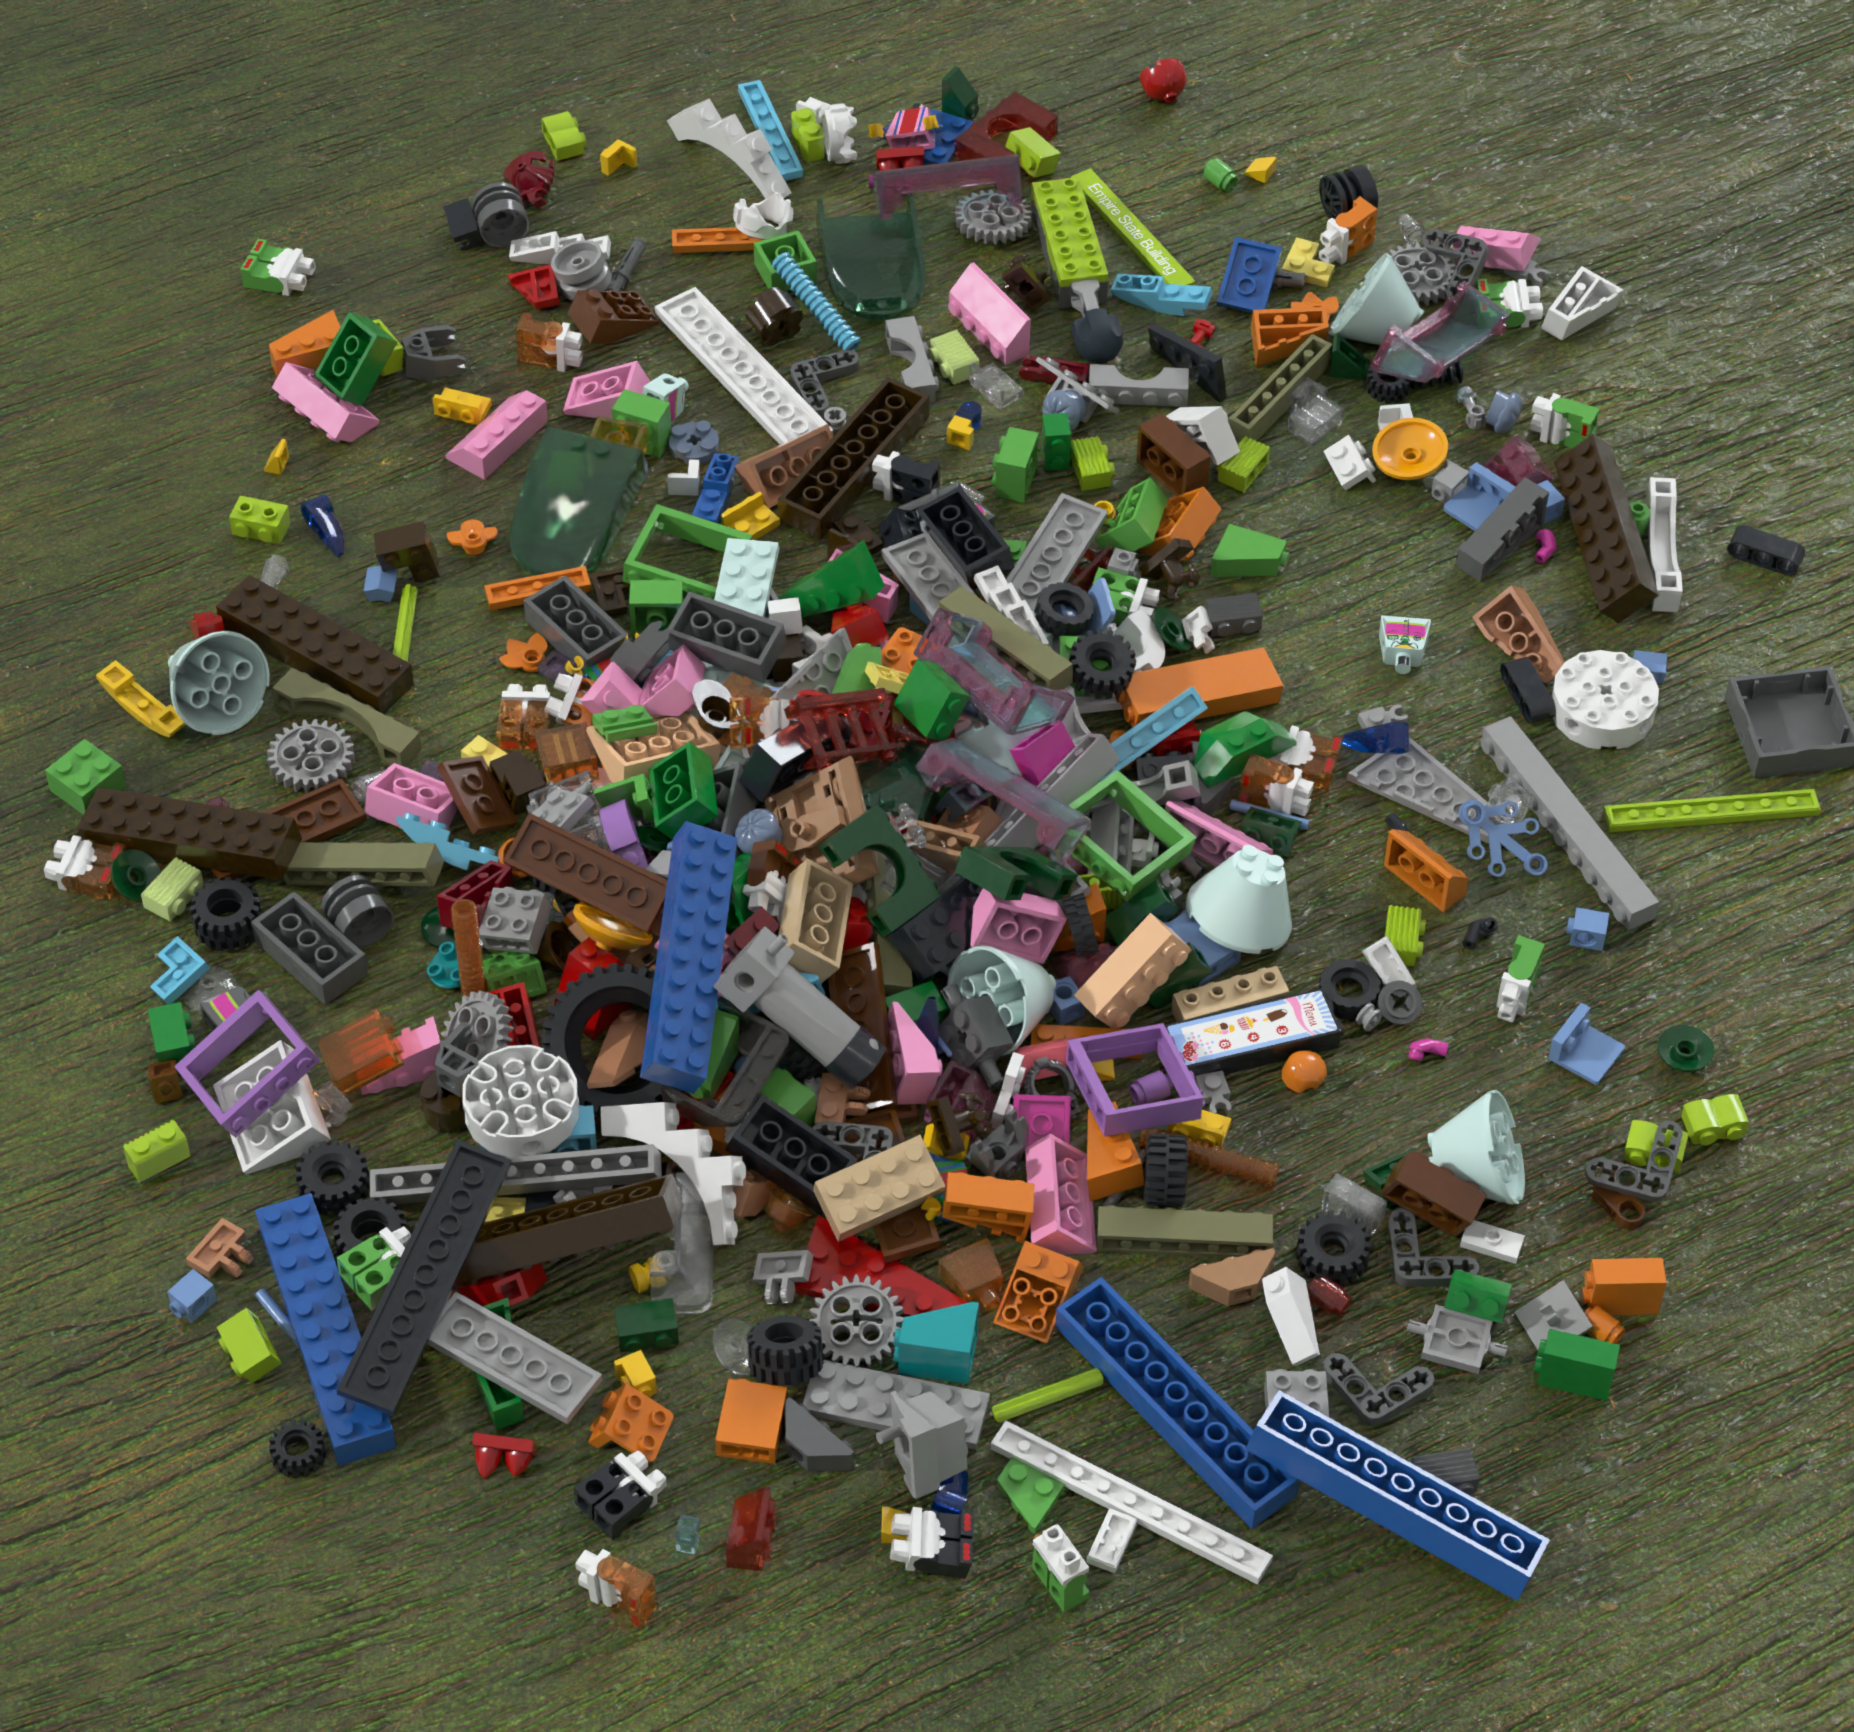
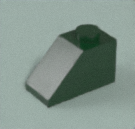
M955 66L942 78V112L971 120L976 117L979 111L978 94L960 68Z

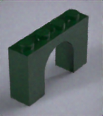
M878 805L870 808L818 845L833 869L862 850L878 851L890 860L896 873L895 889L887 900L866 914L881 937L893 932L941 896L936 883L925 874L920 860L915 855H912L906 846L904 837L895 831L890 823L888 814L883 809H880Z
M964 846L958 857V864L955 869L957 874L1003 900H1021L1026 885L1052 900H1062V898L1071 895L1078 874L1030 847Z
M1156 880L1134 895L1128 902H1124L1107 914L1105 922L1108 928L1105 930L1114 943L1116 942L1119 947L1150 913L1164 922L1177 913L1179 909L1169 890ZM1190 942L1187 943L1192 951L1188 954L1186 961L1177 966L1169 974L1167 981L1153 991L1146 1003L1147 1005L1151 1003L1160 1010L1173 1000V994L1184 989H1190L1213 973L1203 953Z

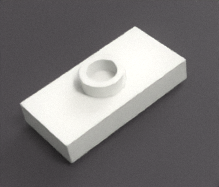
M1387 936L1362 950L1373 970L1379 975V980L1383 987L1393 981H1405L1412 985L1416 984Z
M1474 1220L1465 1229L1460 1247L1516 1264L1525 1236Z
M1109 1508L1087 1556L1086 1563L1115 1573L1137 1526L1138 1518Z

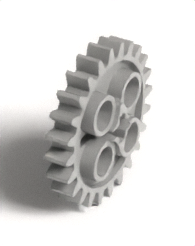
M990 189L989 193L980 190V195L971 193V198L964 196V201H959L958 206L955 207L956 228H960L961 234L967 233V238L974 236L976 242L984 239V244H987L989 240L997 244L998 240H1001L1005 244L1007 239L1015 241V236L1022 238L1023 232L1028 233V228L1031 227L1032 211H1030V205H1026V200H1020L1019 195L1011 197V192L1004 195L1002 190L998 191V193H994L992 189Z
M1407 243L1405 249L1398 245L1397 252L1392 249L1389 250V255L1393 258L1418 305L1420 301L1429 305V300L1438 303V297L1446 299V289L1456 269V264H1451L1452 258H1445V256L1434 254L1428 251L1425 246L1420 248L1419 243H1416L1415 247H1411Z
M314 719L312 724L309 725L306 720H303L302 726H298L294 722L292 723V730L284 727V735L275 734L276 741H270L271 749L267 750V760L271 775L276 776L277 783L284 781L286 789L293 785L294 792L304 787L305 793H308L310 788L314 787L316 790L320 786H325L330 782L339 780L338 777L347 778L346 770L351 771L352 762H355L354 746L351 743V737L346 736L345 729L338 731L336 723L328 727L327 720L321 725H318L317 719Z
M479 991L478 993L470 992V997L462 996V1003L455 1002V1012H448L451 1019L450 1021H444L447 1031L441 1032V1035L446 1039L459 1024L463 1022L468 1023L471 1026L469 1031L472 1034L461 1050L481 1060L488 1053L494 1052L500 1045L513 1041L511 1037H508V1033L514 1030V1027L508 1026L513 1017L506 1015L510 1008L503 1005L504 1000L498 998V995Z
M858 1275L854 1276L853 1283H849L848 1279L844 1276L843 1285L841 1286L832 1281L833 1290L830 1292L823 1288L824 1299L815 1298V1304L819 1308L810 1309L811 1315L815 1318L809 1321H814L817 1323V1327L821 1329L822 1348H824L823 1358L825 1359L833 1355L832 1362L838 1363L840 1360H843V1365L845 1366L851 1362L856 1367H860L861 1363L865 1362L869 1369L873 1359L882 1364L881 1355L883 1353L889 1357L892 1356L890 1346L895 1347L896 1328L901 1329L899 1326H902L903 1317H900L904 1313L903 1307L896 1306L899 1302L898 1296L890 1297L892 1293L891 1287L881 1290V1280L871 1285L870 1276H867L863 1283L859 1281ZM871 1303L879 1306L878 1310L872 1313L864 1310L866 1305ZM840 1304H846L850 1307L845 1313H837L835 1308ZM855 1319H860V1320H861V1321L859 1322V1326H854V1325H853L854 1322H855ZM879 1320H883L882 1324H878L876 1322ZM832 1321L838 1322L835 1325L831 1324ZM873 1331L879 1334V1337L874 1341H868L864 1338L868 1332ZM846 1332L850 1335L846 1341L840 1342L835 1340V1336L838 1333Z

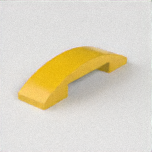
M116 660L96 675V679L128 713L151 730L163 736L171 737L186 725L171 704L167 707L137 684L134 681V675Z

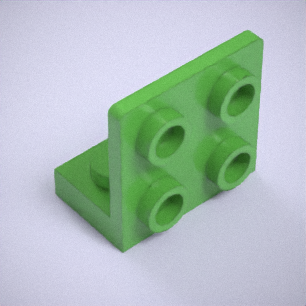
M644 773L594 789V796L602 808L627 799L634 816L643 815L647 824L651 823L653 828H655L651 787Z
M506 951L497 955L487 954L481 957V967L478 972L486 980L489 992L521 982L525 983L530 997L547 992L540 961L534 954Z

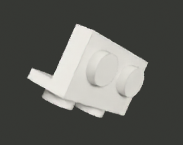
M1347 435L1324 450L1331 467L1345 490L1366 477L1372 483L1377 481L1373 475L1376 469L1369 458H1364L1363 455L1367 452L1359 440L1354 442Z

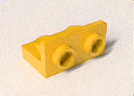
M444 388L441 395L435 394L433 397L435 415L479 425L485 419L492 406L491 398Z
M758 492L722 513L721 525L752 534V540H756L780 526V518L764 504V495Z
M1202 1110L1201 1119L1167 1125V1134L1185 1135L1188 1142L1201 1145L1206 1149L1221 1151L1232 1118Z

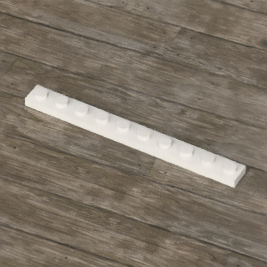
M1008 1421L1004 1422L991 1442V1450L1009 1459L1013 1457L1065 1484L1064 1487L1107 1509L1111 1508L1138 1518L1137 1524L1257 1585L1272 1562L1273 1555Z

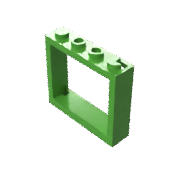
M656 504L624 563L622 581L630 584V580H682L683 599H685L690 591L714 600L717 587L639 562L654 532L657 530L725 552L728 538L752 540V534Z
M1118 770L1055 814L1047 832L1057 843L1069 851L1075 859L1084 864L1096 877H1099L1127 902L1134 895L1157 880L1159 874L1164 870H1170L1190 855L1197 838ZM1107 795L1169 847L1167 851L1135 875H1131L1071 823Z

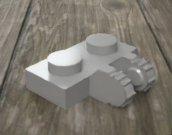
M810 1251L758 1253L753 1281L758 1285L766 1284L764 1296L767 1304H776L779 1300V1295L783 1303H792L796 1292L794 1282L809 1281L813 1254Z

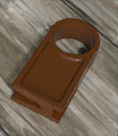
M1613 1174L1610 1176V1182L1614 1180ZM1596 1186L1592 1187L1593 1192L1590 1193V1196L1621 1228L1634 1230L1642 1225L1645 1207L1635 1197ZM1623 1209H1633L1638 1212L1640 1217L1630 1220L1623 1217L1620 1211Z

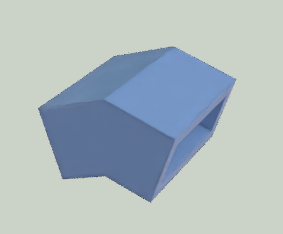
M380 565L367 568L363 592L370 602L378 600L391 602L398 569L383 572Z
M1634 650L1633 659L1638 660L1650 670L1656 683H1664L1667 654Z

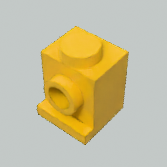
M641 1350L614 1361L615 1378L617 1381H620L621 1386L627 1383L649 1398L657 1393L656 1377Z

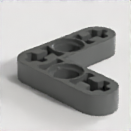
M1430 229L1424 234L1422 239L1426 249L1434 254L1459 260L1447 286L1446 295L1452 304L1463 305L1469 300L1488 259L1489 248L1479 238L1441 229ZM1454 242H1462L1458 250H1450V246ZM1468 267L1474 268L1470 276H1462L1464 269Z
M843 350L799 361L791 366V381L796 392L821 418H824V412L829 409V401L820 382L855 373L859 368V355L853 350ZM823 365L831 367L829 370L819 369ZM801 373L806 375V379H803ZM814 388L816 391L807 393L804 389Z
M827 1121L819 1122L813 1126V1129L822 1135L829 1133L826 1138L848 1153L864 1154L863 1160L894 1147L893 1134L890 1129L884 1126ZM838 1133H839V1139H840V1141H836V1138L838 1139V1136H837ZM850 1134H858L860 1136V1139L855 1143L845 1141V1138ZM880 1138H885L881 1144V1151H879L876 1142Z
M1664 1121L1658 1126L1646 1169L1597 1157L1590 1160L1586 1166L1585 1177L1587 1181L1593 1186L1652 1202L1661 1201L1666 1197L1682 1139L1683 1131L1681 1126L1674 1121ZM1667 1130H1672V1134L1675 1137L1671 1138L1669 1148L1663 1147L1665 1134L1663 1133H1666ZM1660 1154L1665 1155L1669 1158L1670 1165L1665 1168L1658 1167L1654 1162V1158ZM1597 1166L1602 1167V1172L1605 1173L1601 1174L1600 1178L1595 1177V1172L1592 1171L1596 1170ZM1612 1169L1616 1170L1614 1180L1610 1182ZM1623 1173H1629L1634 1177L1635 1183L1631 1186H1624L1619 1182V1176ZM1640 1177L1645 1178L1642 1190L1637 1189L1640 1183ZM1658 1182L1661 1189H1658L1657 1193L1651 1192L1652 1188L1648 1185Z
M1402 1208L1392 1211L1389 1217L1388 1233L1393 1276L1399 1285L1404 1287L1449 1286L1453 1276L1449 1275L1450 1267H1452V1273H1454L1455 1269L1461 1270L1464 1267L1467 1268L1468 1272L1478 1275V1262L1469 1256L1420 1257L1414 1214ZM1398 1220H1403V1223L1406 1224L1404 1233H1400L1401 1229ZM1399 1243H1407L1412 1247V1250L1401 1252L1398 1250L1397 1245ZM1440 1267L1444 1274L1433 1276L1429 1273V1268ZM1420 1268H1424V1269H1423V1276L1420 1275V1272H1421V1270H1419ZM1403 1269H1409L1411 1275H1406Z
M1333 1353L1328 1355L1323 1365L1327 1381L1365 1424L1370 1426H1378L1426 1397L1431 1393L1434 1384V1375L1428 1368L1415 1367L1376 1391L1354 1364L1343 1354ZM1332 1365L1336 1368L1341 1366L1342 1371L1340 1372L1338 1369L1331 1370ZM1417 1378L1419 1381L1425 1380V1385L1421 1382L1414 1385L1415 1379ZM1351 1384H1357L1362 1387L1363 1392L1354 1395L1348 1392L1347 1387ZM1399 1391L1404 1394L1405 1399L1393 1401L1389 1397V1393ZM1370 1407L1372 1410L1379 1408L1378 1414L1374 1411L1369 1413L1368 1408Z

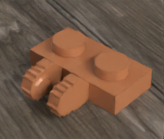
M822 1073L814 1124L825 1121L845 1123L846 1115H866L868 1106L865 1103L848 1101L866 1100L870 1097V1090L861 1086H855L852 1090H849L832 1074Z
M221 1218L186 1257V1263L208 1278H211L220 1267L229 1275L238 1278L242 1270L238 1264L228 1259L229 1256L233 1254L237 1260L246 1265H249L254 1258L249 1251L240 1246L246 1238L245 1230Z

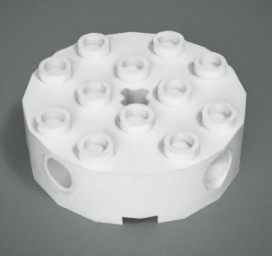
M1604 650L1582 652L1566 661L1555 675L1551 696L1555 705L1553 720L1556 727L1570 740L1585 747L1601 749V746H1616V749L1627 748L1644 739L1653 726L1658 705L1659 688L1650 670L1624 652Z
M533 1045L507 1046L488 1053L478 1061V1066L472 1070L470 1075H467L463 1083L465 1124L473 1139L489 1152L505 1157L548 1153L571 1135L579 1119L577 1079L568 1062L560 1056L555 1057L553 1054L544 1052V1048Z

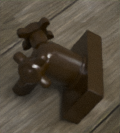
M1024 253L1015 256L1009 264L1010 269L1002 273V279L1006 282L1003 285V290L1006 293L1014 291L1030 311L1033 312L1051 300V293L1043 286L1044 279L1048 275L1046 273L1040 275L1036 272L1035 268L1028 266L1025 259L1030 255Z
M1174 538L1139 568L1143 577L1159 579L1164 574L1169 584L1167 589L1161 587L1160 592L1163 597L1172 601L1180 600L1179 594L1176 593L1178 587L1183 584H1189V588L1192 589L1198 584V579L1201 577L1194 568V563H1189V569L1184 571L1180 560L1194 548L1190 540Z
M959 1094V1099L965 1102V1108L955 1112L952 1110L948 1096L926 1102L944 1157L965 1151L960 1133L972 1130L976 1135L972 1141L973 1143L979 1139L982 1141L989 1136L992 1122L988 1121L985 1126L981 1123V1121L988 1118V1113L986 1110L976 1111L977 1103L985 1104V1100L980 1098L978 1094Z

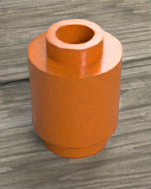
M1596 1306L1594 1309L1589 1307L1584 1312L1594 1327L1587 1331L1586 1334L1593 1339L1614 1344L1620 1341L1625 1333V1328L1621 1326L1619 1320L1599 1306Z

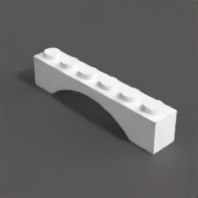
M1650 477L1646 495V505L1650 509L1647 526L1649 565L1659 594L1658 597L1652 600V611L1678 612L1683 592L1682 575L1678 567L1676 554L1677 495L1676 479Z

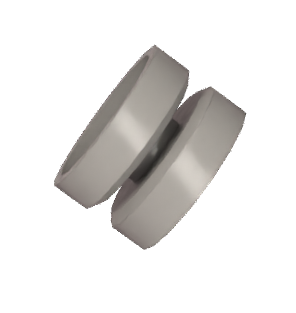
M581 240L563 246L552 257V270L558 280L557 282L563 296L569 300H574L578 290L594 289L604 291L611 283L612 275L599 244L594 241Z

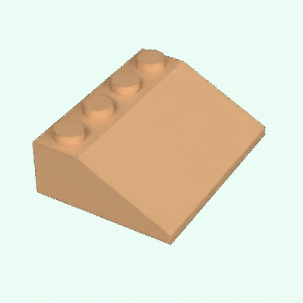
M684 711L680 716L651 715L653 723L656 722L658 724L657 734L609 743L606 742V737H602L595 726L587 727V734L612 783L643 773L650 783L649 768L689 741L711 757L712 770H714L719 762L720 742L712 734L704 731L699 726L697 719L687 711Z

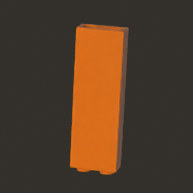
M1263 647L1133 673L1128 688L1125 691L1122 689V693L1117 697L1115 694L1114 696L1117 703H1120L1124 710L1125 720L1130 722L1133 728L1192 686L1208 707L1192 719L1196 720L1279 703L1284 685Z

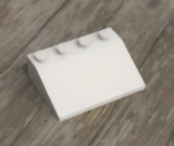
M279 1040L215 1083L213 1087L222 1111L225 1113L294 1049L282 1040ZM307 1073L239 1136L235 1138L230 1134L243 1173L246 1175L299 1158L303 1153L308 1155V1148L314 1145L317 1149L320 1147L319 1142L331 1140Z

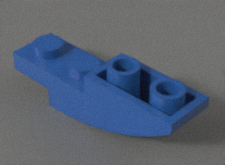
M714 453L703 479V489L692 513L693 516L717 524L721 523V514L726 511L737 472L735 465L738 464L739 457L730 456L726 453Z

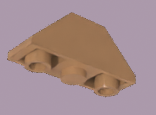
M1274 1248L1267 1250L1259 1249L1244 1256H1232L1220 1262L1200 1264L1190 1270V1289L1226 1306L1255 1300L1263 1287L1262 1278L1270 1275L1273 1270L1275 1250Z

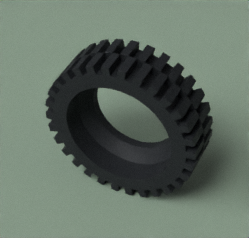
M617 963L609 964L608 968L594 967V972L588 974L585 971L579 974V980L576 982L571 980L567 983L568 989L564 993L560 991L555 998L558 1001L555 1006L550 1005L547 1011L550 1013L548 1020H544L543 1028L546 1031L545 1035H542V1044L545 1047L544 1052L553 1054L555 1057L560 1056L568 1062L577 1079L579 1105H593L594 1115L601 1117V1107L669 1102L673 1097L677 1099L681 1094L680 1089L646 1079L627 1086L615 1085L612 1087L588 1089L587 1082L591 1072L587 1068L581 1053V1037L585 1025L601 1008L614 1003L628 1002L650 1010L655 973L642 966L637 968L633 964L626 963L624 966H618Z

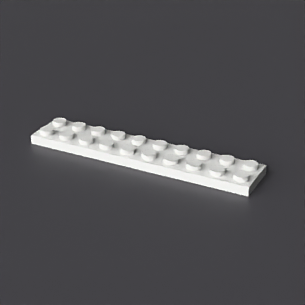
M696 287L655 306V314L780 445L827 424Z

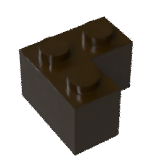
M424 521L374 533L376 557L383 572L408 566L415 583L440 577L438 553Z
M519 749L490 761L489 768L515 815L540 805V798L544 793L547 780L541 768L537 769L534 761L530 762L527 756L523 757Z

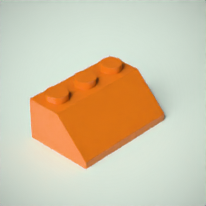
M1205 487L1170 498L1159 523L1160 526L1155 534L1154 542L1145 549L1141 547L1137 550L1153 557L1174 538L1190 540L1195 549L1197 544L1205 539V533L1208 528L1216 523V517L1222 509ZM1194 551L1189 552L1180 561L1185 562L1190 559Z
M1396 829L1389 831L1384 866L1443 913L1466 895L1469 878L1461 870L1453 867L1442 855L1435 853L1421 839L1416 838L1410 832Z

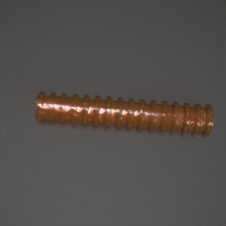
M458 900L451 907L462 996L470 997V992H487L477 907L471 900Z
M1156 1127L1154 1129H1142L1138 1144L1139 1149L1146 1148V1141L1150 1134H1167V1130L1160 1132L1159 1128ZM1191 1137L1187 1140L1188 1161H1191V1165L1198 1163L1199 1167L1203 1168L1205 1165L1208 1166L1209 1170L1215 1168L1216 1172L1219 1173L1221 1171H1225L1226 1175L1233 1173V1176L1236 1178L1238 1176H1242L1243 1180L1250 1178L1253 1183L1257 1180L1260 1185L1267 1183L1270 1188L1276 1183L1280 1168L1277 1162L1270 1164V1160L1263 1162L1260 1157H1257V1159H1253V1155L1246 1157L1243 1152L1236 1154L1235 1150L1229 1152L1225 1147L1219 1149L1218 1145L1212 1147L1208 1142L1205 1144H1201V1140L1194 1142Z

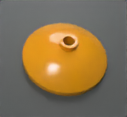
M1404 418L1388 424L1377 434L1372 447L1373 458L1378 468L1388 476L1401 480L1420 479L1434 473L1443 465L1448 455V440L1443 430L1435 423L1421 418Z
M576 904L573 909L575 920L583 931L596 940V945L604 950L611 951L612 948L630 950L645 947L652 942L653 935L651 933L646 934L588 904Z

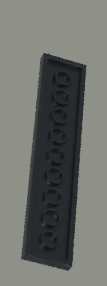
M457 1139L339 1384L337 1395L388 1415H394L506 1178L512 1160Z

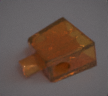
M988 1238L938 1259V1276L955 1295L969 1303L981 1301L987 1311L993 1310L1000 1305L1001 1300L997 1294L1003 1290V1274Z

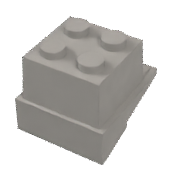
M896 1391L891 1392L893 1426L876 1433V1438L880 1444L894 1439L895 1454L906 1473L904 1481L912 1496L917 1499L940 1489V1482L967 1469L968 1447L965 1437L967 1424L962 1414L956 1412L931 1391L906 1400L898 1397Z

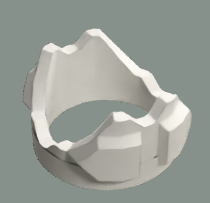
M833 104L828 109H822V129L824 131V146L828 161L842 164L848 163L852 158L857 157V152L851 149L854 146V139L847 136L849 131L857 125V119L851 115L854 112L853 107H846L845 104Z
M775 192L760 203H753L748 208L745 199H740L735 204L733 211L735 226L746 235L762 239L787 234L788 226L793 222L791 200H783L781 194ZM764 219L773 221L779 226L775 228L773 225L767 224Z

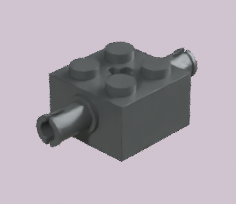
M957 984L946 986L941 990V994L951 1012L936 1030L952 1052L950 1057L959 1076L982 1073L988 1089L999 1087L1002 1085L1004 1078L995 1062L1014 1042L990 995L963 999Z

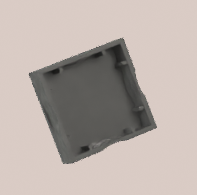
M1831 666L1798 669L1781 674L1764 673L1729 678L1725 701L1754 778L1854 766V723L1845 709L1842 701V692Z

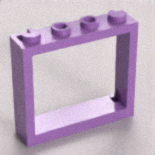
M258 990L174 1067L220 1125L236 1138L321 1060L277 1007ZM271 1017L296 1048L224 1113L199 1081Z
M1163 1023L1068 1040L1066 1063L1103 1136L1201 1119L1202 1107L1205 1106L1203 1091L1197 1087L1193 1072L1189 1071L1185 1064L1183 1053L1177 1050L1174 1037L1169 1035ZM1156 1051L1180 1098L1115 1110L1091 1063Z

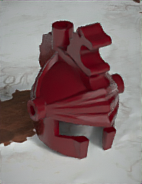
M534 151L524 153L515 158L508 165L503 176L510 181L511 185L518 189L524 207L526 200H529L535 208L540 209L547 204L542 197L550 191L555 176V167L552 159H550L549 168L532 165L533 160L546 162L545 152Z

